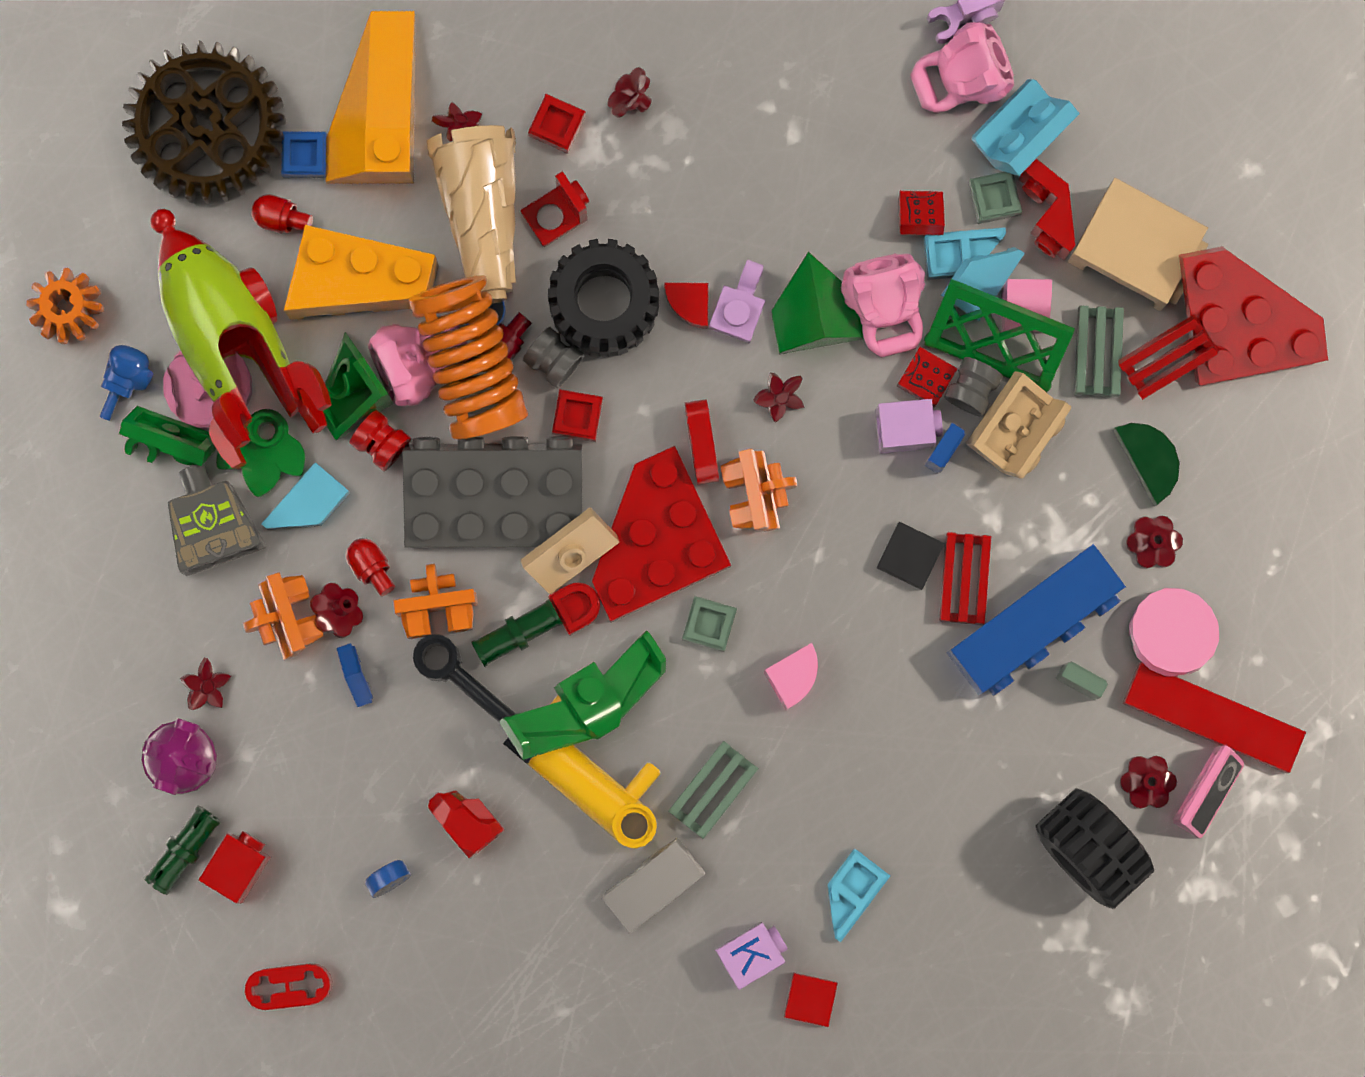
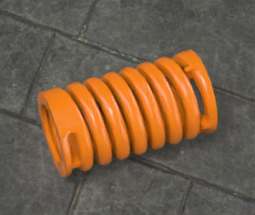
M484 275L444 283L415 294L408 300L413 316L416 318L425 317V321L421 322L417 327L419 334L423 336L433 335L423 341L424 350L427 352L442 350L430 355L428 358V364L431 368H441L433 374L434 382L441 385L447 384L438 390L439 398L445 401L453 400L493 387L481 394L455 400L444 406L443 411L446 416H456L457 418L449 426L453 439H467L492 433L516 424L528 416L523 394L517 389L518 378L511 373L514 366L513 362L506 357L509 350L508 346L501 341L504 334L503 330L496 325L498 314L495 310L489 308L493 301L492 295L487 291H481L487 283V278ZM457 310L455 312L444 314L441 316L436 315L438 313ZM468 324L462 328H457L443 333H439L458 325ZM468 340H474L467 344L455 346ZM474 356H480V357H478V358H476V359L464 361V360L469 359V358L474 357ZM488 371V372H486V373H484V374H482V375H477V376L470 377V376L475 375V374H477V373ZM497 404L496 406L488 409L485 412L468 416L469 412L479 410L489 405Z

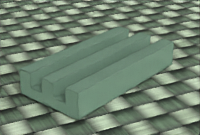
M1083 305L1078 307L1074 395L1120 396L1121 368L1118 360L1122 358L1124 308L1115 307L1114 309H1107L1101 306L1089 308V306ZM1088 318H1096L1093 386L1086 385ZM1106 319H1112L1109 387L1103 386Z
M723 741L668 812L704 839L759 768ZM724 754L732 760L688 815L685 814L681 809ZM738 765L746 771L706 822L700 826L695 822L697 817Z

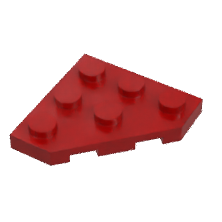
M1223 246L1179 254L1187 318L1195 314L1218 348L1219 353L1194 369L1195 382L1199 386L1328 361L1324 318L1294 298ZM1194 330L1189 332L1190 338L1196 335ZM1202 344L1191 351L1192 354L1203 348L1204 345Z
M673 446L636 463L611 527L617 534L620 543L600 557L592 579V584L611 623L731 567V563L676 447Z

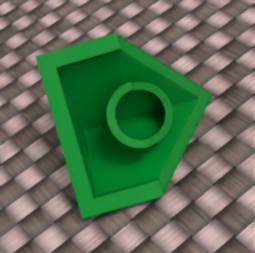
M809 252L771 310L779 355L864 339L860 317L854 309L849 308L845 303V298L841 292L842 281Z
M345 332L325 381L332 406L325 409L323 413L327 422L326 427L335 440L341 439L358 428L373 411L378 410L382 412L394 404L364 357Z

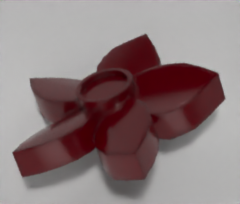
M451 102L447 112L448 116L434 115L431 122L448 128L446 138L451 142V130L478 126L482 113L467 111L463 114L460 108Z
M770 372L768 377L769 389L765 388L759 391L753 400L759 406L768 407V411L776 423L784 416L786 406L792 409L804 408L800 397L794 394L800 387L803 378L800 375L794 376L783 383L777 374Z
M204 657L198 668V676L186 674L180 678L184 686L191 689L187 697L189 710L201 708L205 703L222 708L223 697L218 688L224 686L231 676L220 672L213 674V668L208 658Z

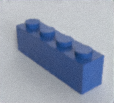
M1092 544L948 651L947 654L978 696L987 690L995 696L1015 681L1010 673L1024 663L1028 670L1050 655L1046 646L1060 637L1066 643L1086 627L1081 620L1095 610L1098 616L1101 617L1120 603L1121 600L1116 594L1126 586L1096 546Z

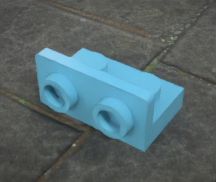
M1027 79L972 136V141L996 170L1020 176L1080 113L1070 101L1049 97L1035 79Z

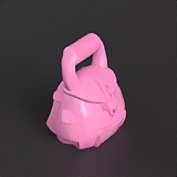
M969 22L960 29H957L953 38L942 49L918 60L910 74L922 108L935 113L948 111L967 101H977L980 104L998 102L1014 87V73L1000 36L997 35L992 25H986L981 22ZM928 66H938L942 83L949 93L940 102H938L928 72L925 69Z
M895 253L855 263L854 266L846 269L843 275L841 292L845 298V303L849 308L854 309L860 317L863 337L867 347L881 358L914 350L923 337V323L918 303L921 292L925 287V272L910 254ZM905 321L912 328L910 333L878 341L875 338L877 328L892 327Z
M398 324L382 326L378 329L376 334L369 340L368 348L378 374L393 403L398 406L418 405L430 396L431 390L437 385L433 380V374L441 369L431 368L428 364V358L430 355L442 350L434 352L425 351L422 345L423 341L433 335L423 336L419 334L418 329L415 327H402ZM458 325V326H455V327L450 328V329H448V330H445V331H443V332L460 328V326H459V325ZM467 341L457 344L455 346L467 344Z

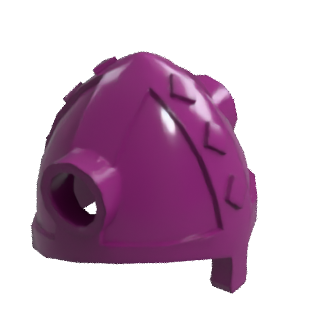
M177 718L176 721L162 724L149 735L142 746L141 761L146 776L153 784L152 788L176 795L196 791L210 780L216 769L217 753L214 742L200 728V725Z

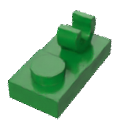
M136 406L121 423L119 434L129 438L125 443V454L131 455L137 449L139 442L144 443L149 449V455L147 456V462L153 463L163 452L173 456L174 460L181 464L202 466L216 451L208 431L140 406Z

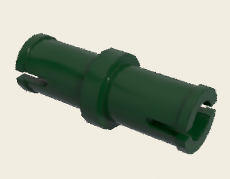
M548 599L545 603L516 619L510 616L505 619V625L471 643L484 667H486L489 663L520 647L521 651L528 648L527 642L558 625H563Z
M197 805L194 813L177 836H170L165 844L168 848L151 871L145 875L144 880L148 884L154 883L152 886L154 889L164 895H168L171 887L189 863L195 864L199 859L198 851L215 828L220 825L221 821L216 816L212 818L211 812Z

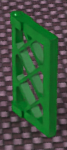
M951 279L929 333L924 337V345L962 360L964 357L979 360L1009 379L1015 371L1024 373L1045 392H1048L1052 387V381L1071 341L1075 328ZM958 298L980 309L959 316L954 304ZM992 313L1020 323L1021 326L1000 333ZM984 316L993 335L972 342L963 323ZM956 326L965 345H960L941 337L943 330ZM1033 330L1057 338L1054 345L1041 349ZM1025 333L1034 352L1013 358L1004 340ZM997 343L1006 361H1000L980 353L976 349ZM1038 359L1043 370L1040 376H1037L1017 366Z

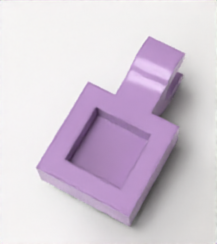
M958 0L956 4L951 6L934 8L928 13L927 20L928 23L942 19L948 23L949 28L938 33L936 36L938 44L947 43L953 38L959 25L963 27L969 22L988 24L998 17L997 12L1001 11L1005 0Z
M747 260L737 289L724 285L709 324V329L747 343L751 342L765 304V300L754 296L763 272V265Z

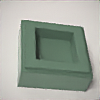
M1001 172L969 180L978 224L1020 216L1022 214L1014 174Z
M694 596L682 640L725 652L737 608Z
M1072 661L1064 664L1056 676V679L1093 700L1101 698L1108 685L1106 680Z

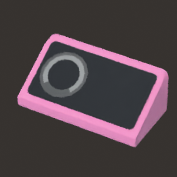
M1223 745L1213 749L1173 818V824L1197 838L1204 836L1244 767L1243 760L1230 747Z

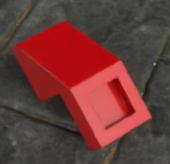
M1036 158L1021 173L1018 180L1024 184L1022 189L1032 200L1039 204L1045 201L1050 207L1035 224L1030 234L1036 238L1034 243L1043 253L1051 258H1055L1058 255L1062 260H1065L1075 247L1069 184Z

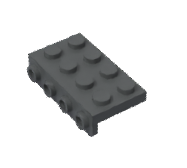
M522 436L503 437L502 444H484L483 437L457 439L458 444H440V438L416 437L413 438V444L406 445L403 449L404 547H538L582 514V444H573L572 437H547L546 444H529V438Z

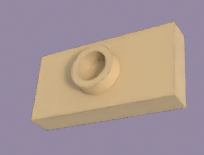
M590 507L522 558L521 563L523 568L549 594H552L620 542L617 534Z

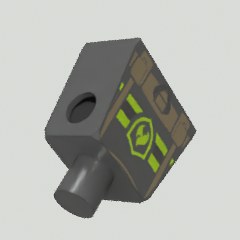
M204 464L202 466H190L179 472L186 495L168 501V509L180 573L189 576L266 548L241 499L228 481L211 485Z

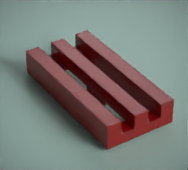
M1193 314L1118 360L1122 371H1125L1131 384L1135 385L1138 394L1143 400L1219 353L1218 348L1198 318ZM1194 330L1196 333L1192 338L1164 353L1139 370H1136L1134 367L1135 364L1188 332ZM1202 344L1204 345V347L1198 350L1197 352L1193 353L1192 355L1188 356L1187 358L1183 359L1182 361L1178 362L1177 364L1173 365L1172 367L1168 368L1167 370L1163 371L1162 373L1158 374L1157 376L1153 377L1147 382H1144V379L1149 377L1153 373L1157 372L1158 370L1162 369L1163 367L1167 366L1168 364L1172 363L1173 361L1177 360L1178 358L1182 357L1183 355L1187 354L1188 352L1192 351Z
M954 532L946 533L939 621L976 625L985 624L992 536H977L966 533L956 534ZM956 543L963 544L958 613H950ZM973 545H979L980 556L975 615L968 614Z

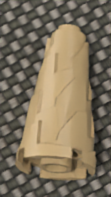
M498 125L451 130L453 142L443 144L442 134H437L427 140L428 156L433 161L438 188L449 218L455 243L460 252L465 278L478 275L486 276L487 283L481 291H487L492 295V304L506 301V293L513 291L512 283H516L513 249L516 191L515 132L510 127V129L506 130L505 134L504 126Z

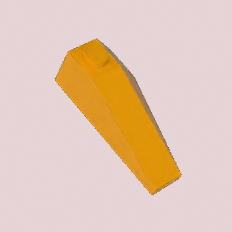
M415 11L370 12L327 135L326 184H414Z

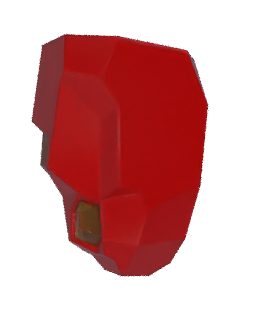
M455 790L444 794L438 792L429 800L428 808L469 859L505 831L479 798L466 799Z

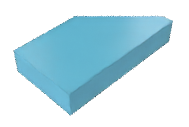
M1005 227L944 232V235H924L927 280L953 278L966 258L989 255L1005 237Z
M1012 247L995 254L966 258L952 279L997 296L1025 253ZM947 287L941 294L942 297H944ZM958 298L954 304L965 313L980 309Z
M315 462L262 522V525L267 530L322 526L350 492Z
M855 848L827 884L834 938L839 942L844 939L890 877L888 873Z

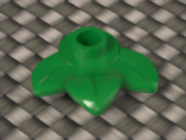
M261 409L251 415L252 421L247 426L250 441L240 448L247 463L241 467L246 485L256 497H262L269 493L280 480L282 472L287 475L301 476L305 467L306 456L302 444L289 435V426L286 419L279 412L272 409ZM266 424H271L275 427V434L270 439H262L259 434L261 427ZM217 452V468L233 470L234 468Z

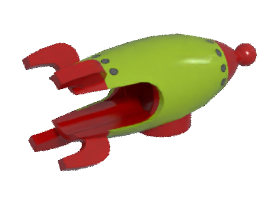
M158 209L150 217V225L156 233L162 234L158 252V280L161 305L179 349L204 391L214 402L212 405L213 419L209 425V435L221 457L234 469H240L247 464L240 448L250 441L247 426L252 421V417L224 362V359L236 355V353L240 357L253 360L259 366L290 418L299 412L312 433L322 431L327 426L323 411L332 406L328 389L315 366L299 361L289 363L283 344L274 327V324L277 322L275 304L260 274L252 267L239 271L234 264L204 241L184 231L176 230V219L170 210Z

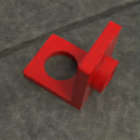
M563 171L555 175L556 188L521 209V214L543 247H546L588 220L585 205L590 201L577 180L570 183ZM548 205L558 207L563 214V221L560 226L552 230L541 227L537 221L539 211Z

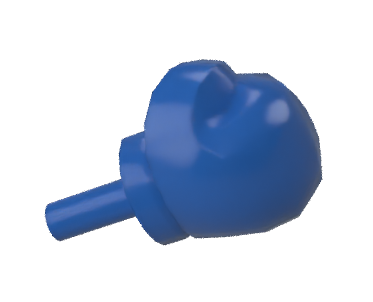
M126 345L115 346L111 349L103 376L104 380L101 384L102 388L110 392L99 417L110 421L120 395L131 398L133 390L143 391L148 387L154 373L148 368L149 358L146 354Z

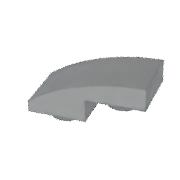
M676 838L643 861L639 869L607 890L602 899L630 933L680 896L704 876L705 872L682 842Z

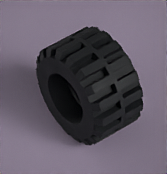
M598 239L589 240V246L582 248L578 244L571 248L572 254L568 257L565 255L561 257L558 261L557 270L552 271L549 279L548 302L551 317L558 333L563 334L569 345L580 347L581 352L591 355V352H597L600 354V357H609L611 352L618 351L619 355L628 352V347L633 344L637 347L643 342L644 335L646 333L650 334L659 310L657 277L654 270L650 269L649 261L643 254L638 256L635 253V248L631 245L619 246L618 240L608 239V243L599 244ZM598 276H610L622 281L630 292V304L626 311L619 317L608 321H598L586 316L580 310L577 298L579 290L587 281Z
M1075 788L1035 826L1041 843L1058 865L1090 897L1108 908L1115 909L1155 871L1148 852L1130 829L1099 799L1081 789Z

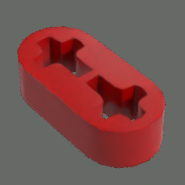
M707 399L684 402L697 485L719 482Z
M309 963L266 968L254 972L248 978L245 984V995L248 1002L260 1010L307 1006L326 999L332 990L333 981L328 970L319 964ZM307 971H313L315 978L323 980V987L316 989V997H309V992L306 989L293 990L292 982L306 979ZM262 976H268L271 984L285 983V991L271 994V1002H264L263 995L255 994L254 988L262 984Z

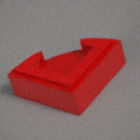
M664 282L665 296L672 310L689 325L708 329V283Z

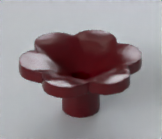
M636 67L630 74L620 77L615 85V91L608 98L607 105L612 109V114L617 118L624 116L628 111L634 109L645 112L651 105L652 99L645 94L650 85V79L641 67Z
M1158 516L1153 520L1149 517H1141L1135 522L1134 533L1128 536L1126 545L1130 552L1136 554V561L1141 567L1151 568L1155 565L1168 567L1174 563L1175 551L1183 545V538L1179 532L1173 530V522L1170 518ZM1155 537L1160 539V544L1154 541Z
M336 583L324 585L321 593L313 596L310 601V608L316 614V627L321 632L331 631L338 638L350 635L353 627L359 625L363 620L362 610L357 606L359 599L356 592L350 588L342 589Z
M1137 756L1129 761L1128 772L1120 778V786L1124 792L1129 794L1130 803L1134 807L1141 809L1150 805L1154 808H1161L1168 803L1169 792L1177 786V779L1172 772L1168 771L1167 762L1164 758L1153 756L1147 760L1142 756ZM1149 778H1152L1154 780V784L1152 786L1148 784Z

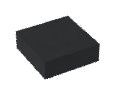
M899 521L876 568L922 590L945 543Z

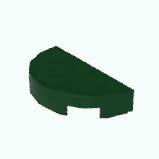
M1128 423L1115 427L1113 431L1154 507L1171 494L1178 481L1180 461L1175 446L1163 432L1148 424Z

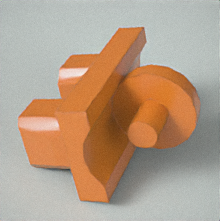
M752 448L738 451L740 458L731 460L720 467L726 488L732 489L745 486L748 501L730 505L729 512L733 528H754V530L761 531L780 529L776 509L789 506L786 490L798 486L796 477L783 478L780 463L767 465L764 451H754Z
M435 563L426 565V578L410 580L412 593L429 591V595L393 600L395 614L401 617L408 639L432 635L429 613L445 610L449 633L473 630V606H478L476 592H474V589L440 593V589L456 587V580L454 574L438 576Z
M279 572L266 576V581L258 584L263 600L258 599L249 603L254 618L244 622L243 626L246 633L259 630L263 645L273 643L277 639L283 660L297 656L305 647L323 637V632L315 625L316 615L298 620L295 619L291 605L306 601L309 598V590L304 576L281 578Z

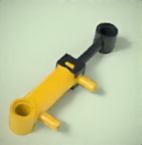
M432 634L425 636L417 643L413 652V661L416 669L424 677L431 681L447 682L450 680L498 722L502 718L516 715L513 710L461 667L462 661L460 660L459 650L449 638L443 635ZM435 646L446 648L449 654L446 666L439 670H431L425 663L427 651ZM557 695L550 704L560 702L562 700ZM508 737L503 744L522 759ZM575 745L523 760L622 845L637 849L646 846L652 841L657 828L655 815L639 801L660 775V770L652 763H646L627 787L624 788ZM639 813L647 820L648 828L645 835L641 838L630 839L622 832V821L628 814Z

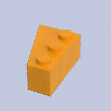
M305 225L284 311L290 320L330 314L331 316H338L352 312H382L411 309L408 301L410 297L434 287L439 264L434 254Z

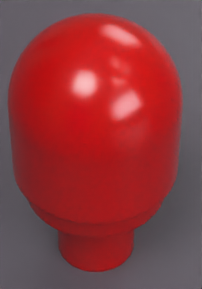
M263 195L256 199L252 205L251 215L253 221L259 227L280 234L283 232L289 233L292 228L304 231L305 225L312 226L313 215L297 211V205L289 199L275 195Z
M367 538L354 540L346 550L345 556L348 566L364 585L372 583L381 597L387 595L395 588V585L386 574L390 568L387 563L388 559L374 541Z

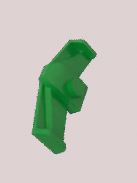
M645 631L604 675L596 663L593 662L554 687L562 701L502 718L499 723L523 760L590 739L599 740L619 727L621 719L666 672V658L652 635Z

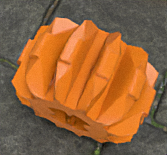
M63 268L60 280H58L51 271L46 272L45 279L48 285L45 288L36 282L32 284V289L40 297L31 298L26 301V306L29 309L37 311L29 318L30 323L35 327L42 326L41 335L46 339H50L56 334L61 344L68 343L71 332L79 341L84 340L86 337L82 329L83 326L87 325L94 330L99 326L90 317L91 314L104 312V306L94 301L101 294L100 289L97 286L88 287L90 278L85 273H81L74 278L71 269ZM62 299L67 303L70 301L73 305L69 313L57 307Z

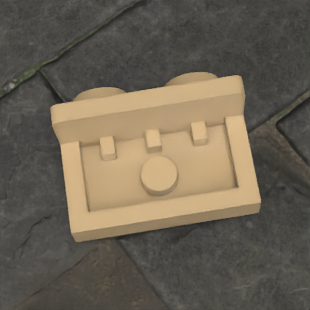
M1015 371L966 444L1003 474L1022 479L1038 465L1041 452L1049 440L1062 430L1066 421L1065 417L1071 410V406L1065 401L1054 399L1024 373Z

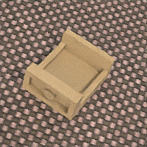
M1114 178L1070 256L1068 263L1081 270L1086 265L1152 300L1155 302L1153 308L1161 311L1168 302L1176 305L1184 292L1179 254L1207 249L1208 243L1202 239L1208 227Z

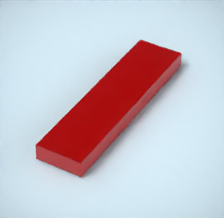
M1143 662L1138 664L1122 703L1218 745H1226L1237 753L1284 773L1291 772L1306 731L1181 678L1164 676L1152 671Z

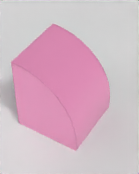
M1007 279L1002 288V299L1050 318L1052 279ZM1002 317V332L1021 326L1020 323ZM1033 330V333H1042L1040 331Z
M808 644L764 671L766 678L786 711L803 700L815 682L818 661L813 644Z

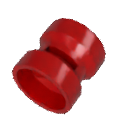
M375 410L360 424L352 435L349 444L359 452L370 454L373 463L384 472L403 454L404 447L409 445L412 438L401 429L394 430L388 425L387 417L378 410Z

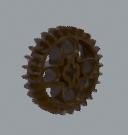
M199 40L196 53L191 54L186 45L181 43L180 57L174 58L168 50H164L167 63L161 66L151 59L149 64L154 73L150 77L141 72L137 73L144 87L142 90L133 87L128 89V92L137 100V103L123 104L125 112L134 117L133 119L122 121V127L127 132L134 133L124 138V141L128 148H138L130 157L137 165L146 162L140 169V172L147 179L156 174L153 185L158 190H161L170 183L168 192L171 197L177 198L181 190L185 189L186 200L190 203H194L197 192H201L204 201L209 205L212 202V192L218 191L222 199L227 202L229 200L228 188L234 186L240 195H244L245 190L242 181L248 179L254 185H259L255 171L259 168L270 173L272 170L265 157L267 155L275 158L280 157L278 149L271 143L272 141L282 142L285 137L282 131L274 128L286 124V118L282 113H274V111L283 108L284 103L279 96L270 97L277 92L278 88L274 81L263 83L268 77L264 67L261 66L252 72L255 66L252 56L248 55L239 63L240 52L236 47H232L227 56H224L221 43L215 42L212 53H207L205 45ZM197 70L224 72L205 90L189 74V72ZM181 82L186 84V90L182 96L175 99L166 97V91L173 83ZM237 86L248 88V94L241 102L233 103L227 100L231 89ZM159 100L172 118L150 135L151 110L154 102ZM218 100L227 113L225 117H223L215 104ZM258 109L259 131L254 145L251 146L237 127ZM196 115L210 120L213 130L210 131L208 128L205 129L202 125H199ZM184 128L186 129L191 139L194 141V143L191 145L187 141L184 134L181 132L184 130ZM173 142L181 144V151L177 157L170 160L161 158V151L165 145ZM234 146L243 148V156L238 162L232 164L223 162V154L228 148ZM204 155L221 172L212 176H194L184 173Z

